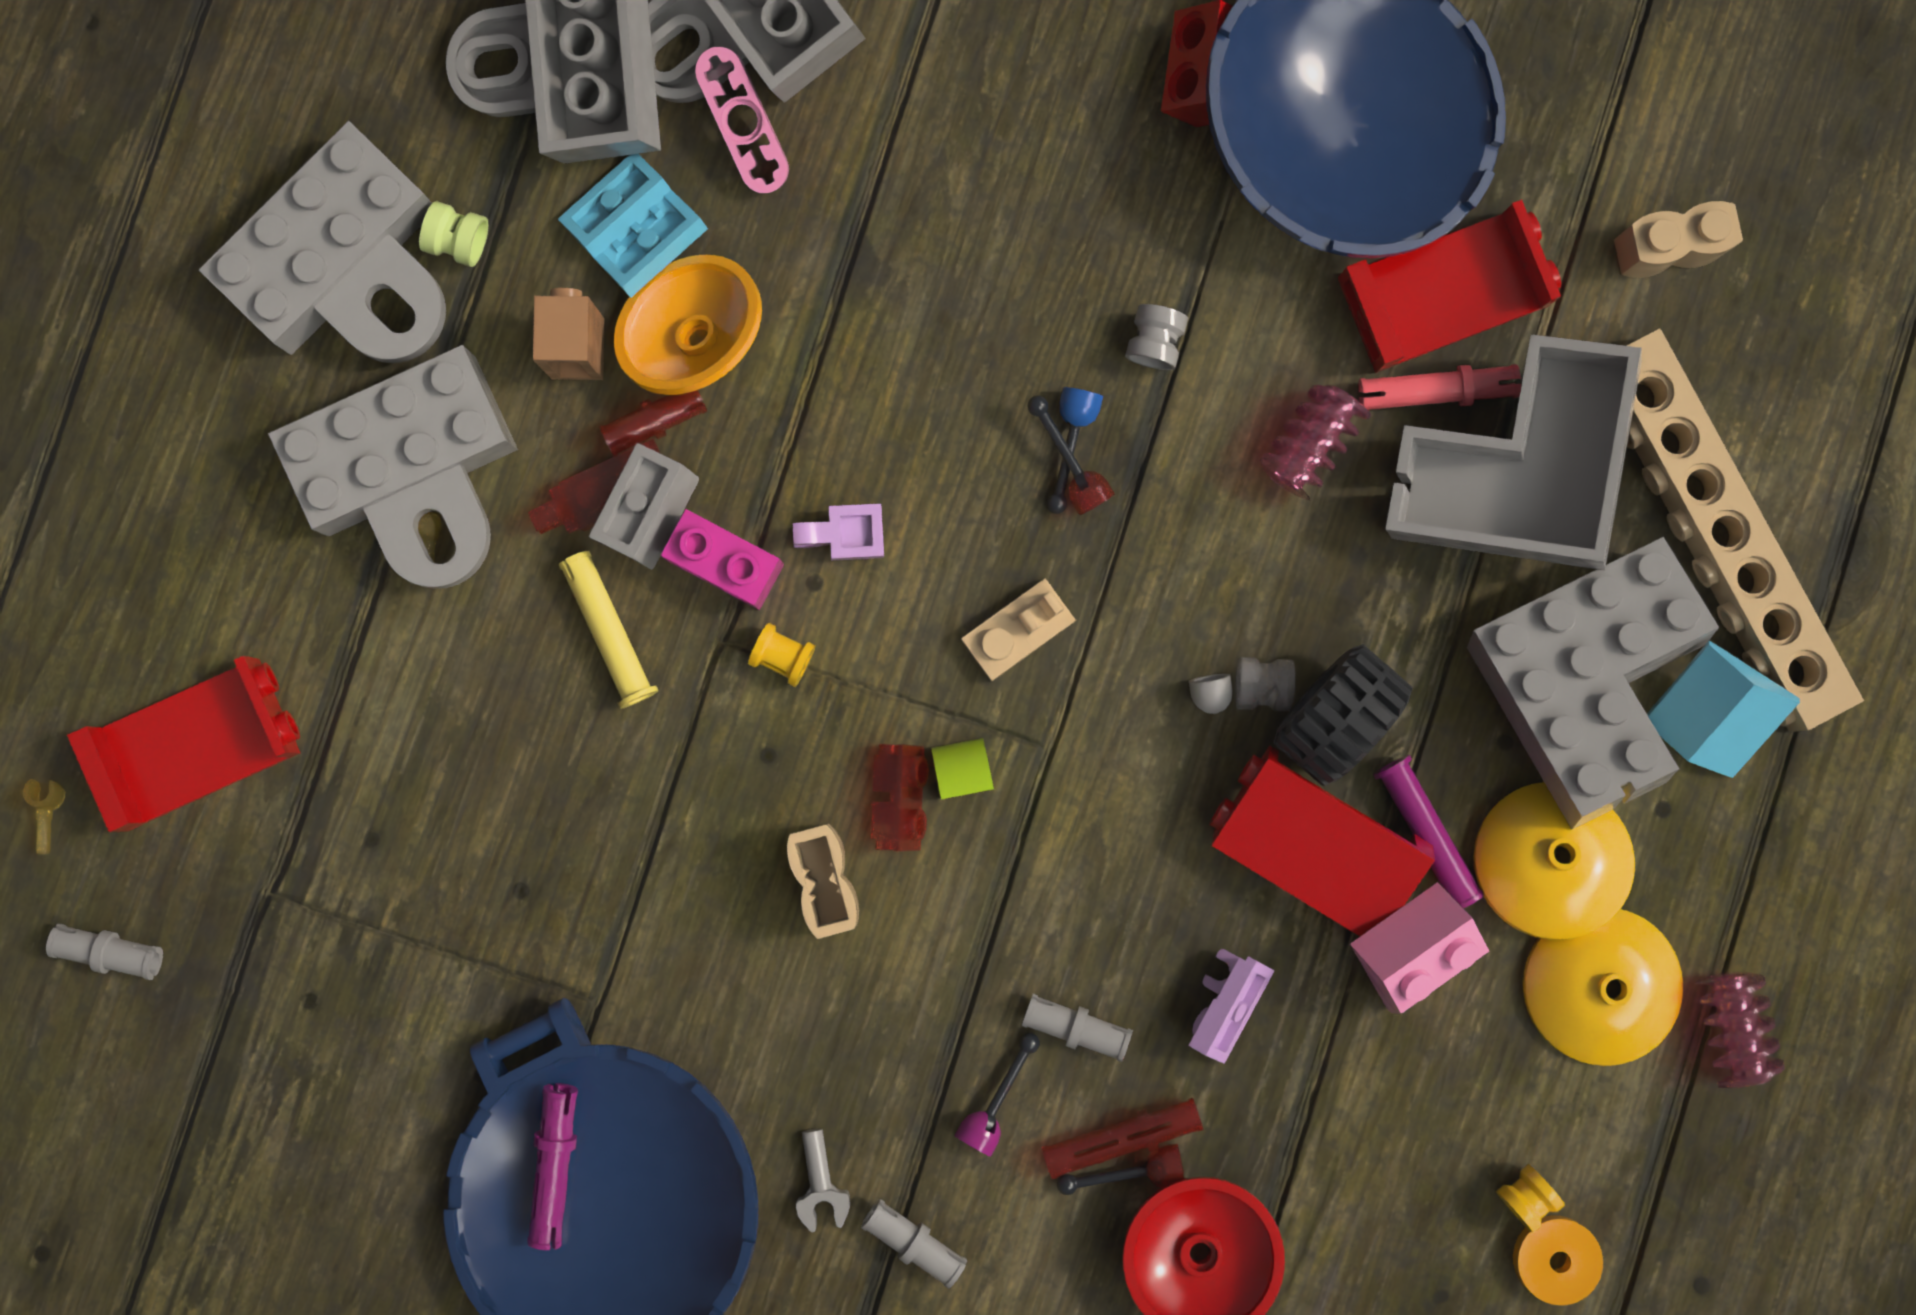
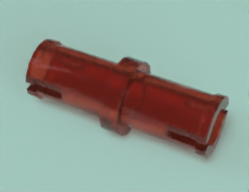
M696 390L684 394L666 395L652 403L648 398L639 402L641 408L598 427L613 457H615L618 453L656 436L657 440H660L667 436L666 430L708 411L704 402H702L703 399L699 391Z

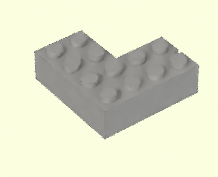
M1531 335L1512 440L1404 425L1396 473L1402 483L1411 484V489L1409 492L1405 484L1394 483L1386 525L1388 534L1392 539L1605 570L1641 368L1642 348Z
M1662 537L1607 564L1605 570L1597 569L1475 629L1467 649L1567 823L1573 830L1615 809L1621 800L1625 804L1667 783L1679 770L1629 683L1705 646L1719 626L1665 538Z

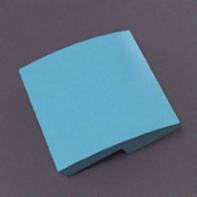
M639 154L627 156L558 218L562 225L630 298L708 229L701 218L671 190L663 177Z

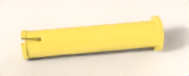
M583 551L566 558V561L559 563V567L567 579L622 698L618 703L621 709L653 696L659 690L657 686H650L593 563L590 551Z

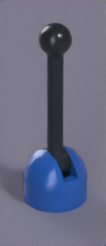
M1063 387L1059 402L1060 414L1065 422L1070 425L1066 443L1074 455L1080 427L1087 426L1096 420L1104 396L1081 389ZM1063 457L1054 494L1047 499V508L1054 514H1060L1067 508V500L1064 494L1070 469Z

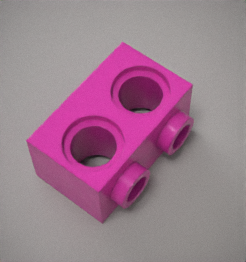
M685 509L661 554L669 563L758 610L761 609L784 566L778 557Z

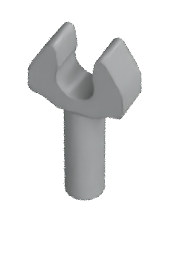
M816 1128L803 1131L802 1138L810 1188L805 1196L799 1197L796 1202L798 1217L810 1232H815L817 1227L815 1205L818 1202L827 1201L834 1208V1218L837 1227L841 1228L846 1220L851 1204L849 1191L840 1190L831 1183L823 1129Z

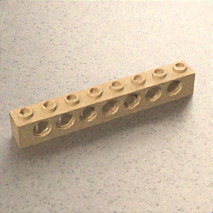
M1661 328L1627 345L1642 348V362L1638 384L1649 387L1654 395V405L1652 408L1642 405L1638 401L1637 396H1635L1627 447L1636 450L1644 465L1642 475L1646 485L1652 493L1660 495L1669 511L1667 521L1673 534L1680 541L1686 542L1695 558L1692 561V567L1697 578L1705 587L1711 588L1720 606L1717 607V613L1722 624L1730 633L1736 634L1745 652L1742 654L1743 662L1800 698V703L1780 725L1786 726L1789 732L1809 731L1860 704L1864 699ZM1663 430H1669L1677 436L1679 441L1677 454L1668 452L1662 445L1661 435ZM1689 475L1697 477L1704 486V495L1701 500L1693 498L1687 490L1686 483ZM1715 521L1724 524L1729 532V540L1725 547L1719 545L1712 536V526ZM1741 567L1748 569L1753 575L1754 586L1750 593L1745 592L1738 584L1737 575ZM1767 613L1773 615L1779 624V632L1774 640L1768 637L1763 629V620ZM1794 659L1804 669V679L1799 686L1791 681L1788 674L1789 665Z

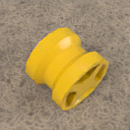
M1527 1164L1520 1170L1519 1179L1515 1183L1503 1185L1496 1191L1504 1204L1531 1233L1536 1232L1541 1227V1219L1547 1213L1558 1212L1565 1206L1555 1190L1530 1164Z

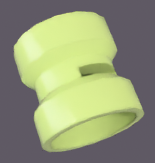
M435 201L428 208L421 226L419 237L420 249L435 256L442 253L452 255L457 263L473 267L479 261L486 243L489 226L488 219L472 212L466 215L458 214L451 205Z

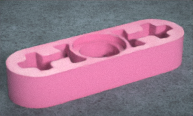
M713 47L701 54L696 63V78L745 184L753 191L759 193L773 192L779 189L787 180L789 165L743 61L737 53L728 48ZM716 56L724 63L730 61L733 63L735 70L728 74L733 90H737L743 84L747 91V96L731 98L721 108L718 105L716 96L726 95L724 88L719 80L709 81L706 74L713 69L711 59ZM737 105H747L757 115V127L748 136L736 135L728 125V115ZM764 133L767 135L770 144L759 146L767 161L776 159L779 165V169L773 172L775 181L767 184L763 177L754 179L751 169L757 166L752 150L742 156L738 145L757 141Z

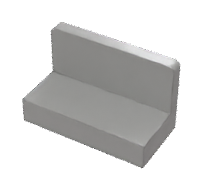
M637 443L589 537L652 570L696 488L699 477L684 465Z

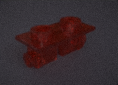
M879 744V754L873 755V791L890 792V802H872L870 839H876V850L920 851L921 840L925 836L927 827L926 814L922 809L923 787L927 783L929 774L928 762L924 757V746Z

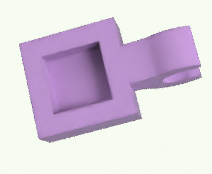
M881 504L829 506V522L793 523L794 548L831 545V561L884 558Z

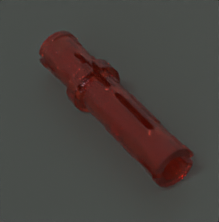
M1190 1098L1188 1101L1150 1113L1145 1108L1136 1111L1138 1117L1093 1130L1050 1146H1043L1042 1151L1052 1180L1058 1176L1104 1163L1141 1149L1148 1148L1150 1153L1159 1150L1158 1144L1196 1131H1203L1204 1129L1194 1099ZM1171 1122L1170 1125H1167V1126H1164V1127H1160V1128H1157V1129H1154V1130H1150V1131H1147V1132H1143L1142 1134H1139V1135H1136V1136L1127 1138L1128 1135H1131V1134H1134V1133H1137V1132H1140V1131H1145V1130L1151 1129V1128H1153V1127H1156V1126H1159V1125H1162V1124ZM1116 1139L1118 1140L1117 1142H1114V1143H1111V1144H1108V1145H1105V1146H1102V1147H1099V1148H1096V1149H1093V1150H1090V1151H1087V1152H1084V1153H1081V1154H1078V1155H1075V1154H1074V1153H1076V1152H1079V1151H1082V1150H1085V1149H1088V1148H1091V1147H1094V1146H1097V1145H1101V1144H1104V1143H1107V1142H1110V1141H1113V1140H1116Z

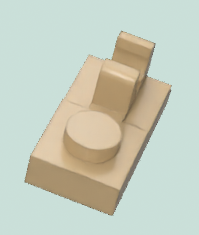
M1045 578L965 635L961 640L992 682L1076 620Z

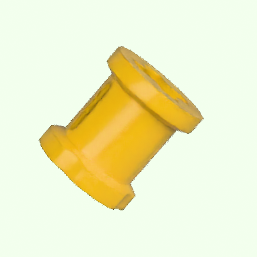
M768 623L757 639L748 664L753 667L762 665L787 677L788 684L796 687L812 658L816 645L810 642L802 645L777 633L776 626Z

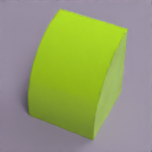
M983 738L931 748L941 799L994 789Z

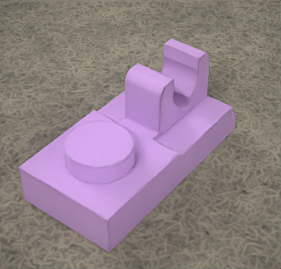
M1221 949L1216 957L1228 964L1229 972L1231 973L1227 979L1222 981L1205 975L1203 985L1219 995L1217 999H1213L1210 1007L1203 1009L1196 1018L1193 1025L1194 1036L1188 1046L1205 1056L1225 1064L1274 970L1249 956L1245 961Z

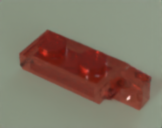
M654 439L641 444L661 454ZM634 448L559 482L558 486L548 490L552 500L528 512L536 531L544 534L563 524L569 534L578 530L585 532L593 528Z

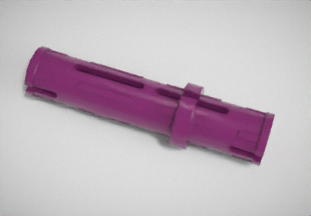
M555 1083V1091H553V1085L551 1084L543 1087L540 1130L534 1134L533 1146L537 1147L538 1151L527 1244L538 1250H550V1241H552V1248L558 1249L562 1245V1225L571 1151L576 1149L577 1135L573 1134V1121L578 1088L569 1084Z

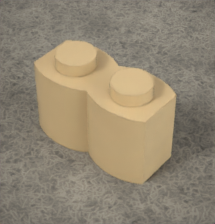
M1724 201L1702 203L1684 214L1672 211L1648 214L1635 221L1614 239L1621 275L1632 278L1654 276L1663 272L1671 265L1681 268L1701 267L1712 263L1743 241L1736 206L1733 203Z
M830 824L790 834L787 843L788 860L794 876L803 886L801 897L802 912L812 934L817 939L855 929L859 919V903L852 884L843 875L845 851L836 830Z

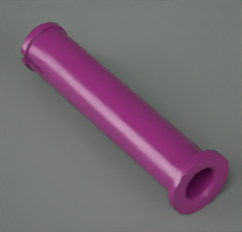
M1405 755L1374 772L1373 777L1374 779L1381 778L1412 835L1416 834L1433 845L1435 861L1431 866L1432 871L1440 885L1462 908H1466L1480 900L1484 894L1476 884L1409 765V762L1412 760L1411 756Z

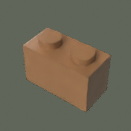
M554 288L550 290V296H534L533 360L551 379L603 380L605 319L588 296H582L581 290Z

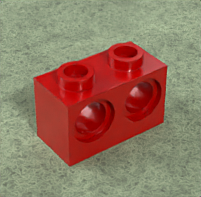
M1217 0L1175 11L1161 112L1194 127L1209 125L1206 107L1207 67L1217 32L1226 15L1233 7L1232 5L1222 0Z

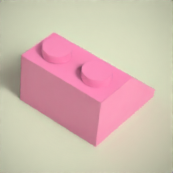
M1438 882L1350 944L1384 1005L1391 1013L1396 1014L1403 1013L1418 1001L1425 999L1432 991L1462 970L1470 967L1476 960L1489 952L1473 918Z

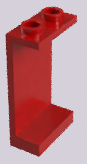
M1522 199L1512 203L1500 215L1442 236L1429 245L1412 252L1391 256L1369 265L1365 259L1346 266L1338 277V281L1375 373L1547 308L1561 297L1558 290L1561 288L1559 271L1552 260H1546L1539 243L1542 239L1540 224L1533 212L1526 211Z
M241 656L234 659L236 667L104 727L86 726L67 735L109 832H127L301 754L296 740L300 739L298 726L289 711L285 710L282 712L275 696V692L279 691V684L273 670L266 662L261 664L259 658Z
M1269 746L1262 758L1253 755L1245 765L1237 782L1244 786L1232 802L1225 798L1214 813L1209 825L1216 828L1211 846L1361 937L1406 904L1435 861L1433 845L1414 834L1410 841L1402 838L1278 762L1279 751Z

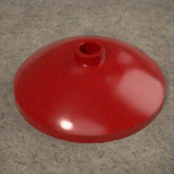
M1215 1177L1185 1178L1172 1182L1156 1191L1140 1206L1133 1216L1123 1244L1122 1259L1125 1280L1134 1302L1144 1315H1265L1279 1293L1284 1276L1285 1252L1283 1241L1276 1222L1261 1201L1245 1188ZM1197 1243H1204L1209 1247L1207 1256L1202 1260H1195L1190 1257V1250Z

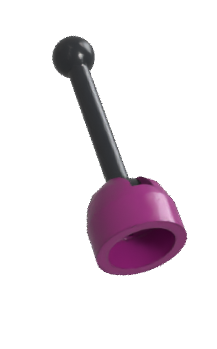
M1025 1033L1020 1037V1050L987 1110L968 1114L954 1135L959 1140L989 1157L992 1156L1001 1136L1000 1126L995 1115L1029 1054L1035 1053L1040 1046L1039 1038L1035 1034Z

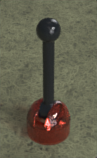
M1042 396L1032 397L1027 404L1028 411L1033 416L1039 417L1074 475L1069 485V497L1079 516L1110 499L1115 493L1101 474L1095 471L1082 470L1048 414L1047 400Z
M1174 1143L1153 1149L1143 1166L1076 1178L1071 1174H1063L1057 1180V1189L1063 1195H1071L1077 1188L1147 1176L1152 1183L1162 1188L1172 1182L1185 1179L1179 1145Z

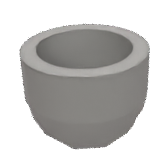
M1230 674L1207 675L1189 681L1191 698L1202 711L1216 714L1225 710L1230 704L1233 691Z

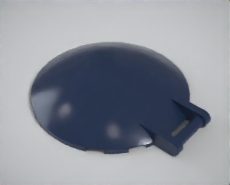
M1237 0L1221 24L1211 49L1206 77V107L1210 130L1225 169L1247 201L1265 219L1292 238L1315 249L1353 258L1391 257L1412 252L1429 245L1458 225L1480 202L1495 175L1492 171L1496 163L1498 149L1504 144L1506 125L1505 97L1501 77L1490 47L1475 21L1470 19L1467 22L1449 0Z
M566 998L550 1004L548 1012L494 1040L484 1038L470 1046L471 1057L488 1094L479 1103L480 1108L474 1114L465 1132L460 1133L453 1150L447 1171L450 1183L448 1208L444 1210V1224L449 1253L456 1274L469 1300L479 1314L723 1315L742 1286L751 1263L758 1228V1193L751 1158L744 1140L733 1119L720 1101L689 1072L655 1054L618 1045H591L573 1005ZM557 1032L562 1043L561 1046L508 1073L502 1060L503 1058ZM555 1083L569 1084L578 1088L573 1121V1134L577 1135L576 1149L571 1151L562 1225V1245L560 1248L554 1249L552 1248V1241H550V1250H538L527 1244L538 1151L537 1147L533 1146L534 1134L540 1130L543 1087L551 1084L553 1085V1091H555Z

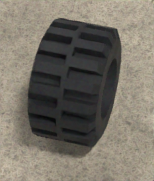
M1358 645L1339 657L1300 698L1279 725L1273 743L1321 786H1326L1346 775L1381 740L1406 708L1413 688L1366 645Z

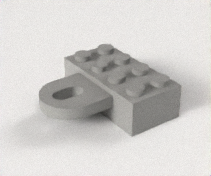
M526 0V3L479 11L461 23L453 34L446 55V70L455 94L469 107L489 116L509 117L536 113L540 154L565 164L661 151L648 0ZM515 48L518 54V64L513 72L508 75L477 78L474 64L480 54L488 51Z
M652 0L648 4L656 96L675 103H687L705 97L697 81L695 69L701 54L710 48L724 47L731 49L739 55L744 66L750 62L769 89L785 103L866 39L838 0ZM686 29L697 30L700 37L697 50L674 69L668 72L658 71L655 65L657 52ZM716 56L711 59L713 69L706 74L709 81L719 80L722 84L728 79V74L735 69L731 61L724 63Z
M350 121L199 269L268 339L290 355L327 320L351 345L364 355L380 362H405L422 355L436 342L443 329L446 317L445 299L439 284L401 246L422 225L425 214L432 202ZM392 289L413 308L416 318L413 327L409 331L394 333L375 316L371 310V299L377 291Z
M463 345L268 433L312 530L326 536H331L368 519L384 556L394 571L407 581L426 588L442 589L458 585L475 574L483 564L490 546V526L486 513L467 473L517 451L518 448L476 357ZM431 511H437L443 516L456 546L453 558L444 564H435L431 560L418 531L419 520L424 514Z

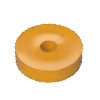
M1551 1215L1541 1219V1227L1536 1232L1531 1233L1526 1227L1522 1230L1514 1246L1513 1264L1518 1279L1535 1297L1553 1305H1570L1583 1300L1595 1289L1602 1275L1603 1256L1598 1241L1588 1229L1568 1217ZM1556 1252H1564L1566 1259L1563 1266L1557 1269L1551 1268L1550 1259L1552 1255Z

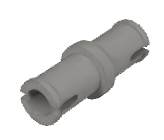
M57 924L56 928L51 930L46 943V953L49 957H58L88 964L92 971L106 974L110 970L143 977L146 980H153L154 976L158 974L163 959L161 947L122 940L116 932L103 930L96 934L67 927L64 924Z
M1035 994L1032 995L1022 1026L1026 1028L1030 1027L1066 1040L1065 1046L1076 1049L1077 1045L1115 1058L1119 1062H1122L1133 1032L1129 1028L1125 1029L1089 1016V1010L1079 1006L1078 1010L1075 1011L1042 999Z
M882 1199L877 1200L863 1220L861 1228L899 1253L897 1258L906 1265L913 1262L943 1283L948 1289L954 1285L966 1266L967 1259L959 1256L929 1235L931 1230L922 1222L915 1225L886 1205Z

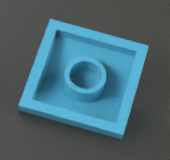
M1708 641L1647 715L1658 734L1688 762L1733 778L1800 703V698L1713 642Z

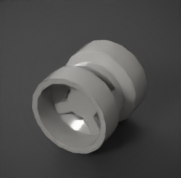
M1153 304L1139 305L1134 320L1139 336L1129 340L1125 357L1142 366L1160 370H1174L1179 352L1173 344L1177 342L1179 337L1184 335L1188 317L1179 311Z

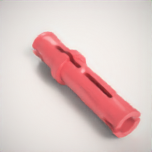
M1511 364L1510 366L1472 370L1470 365L1457 366L1456 371L1371 379L1360 378L1358 392L1380 391L1381 393L1378 396L1359 397L1361 411L1367 412L1368 410L1448 402H1459L1460 406H1472L1474 400L1519 398L1521 384H1499V381L1521 379L1518 365Z

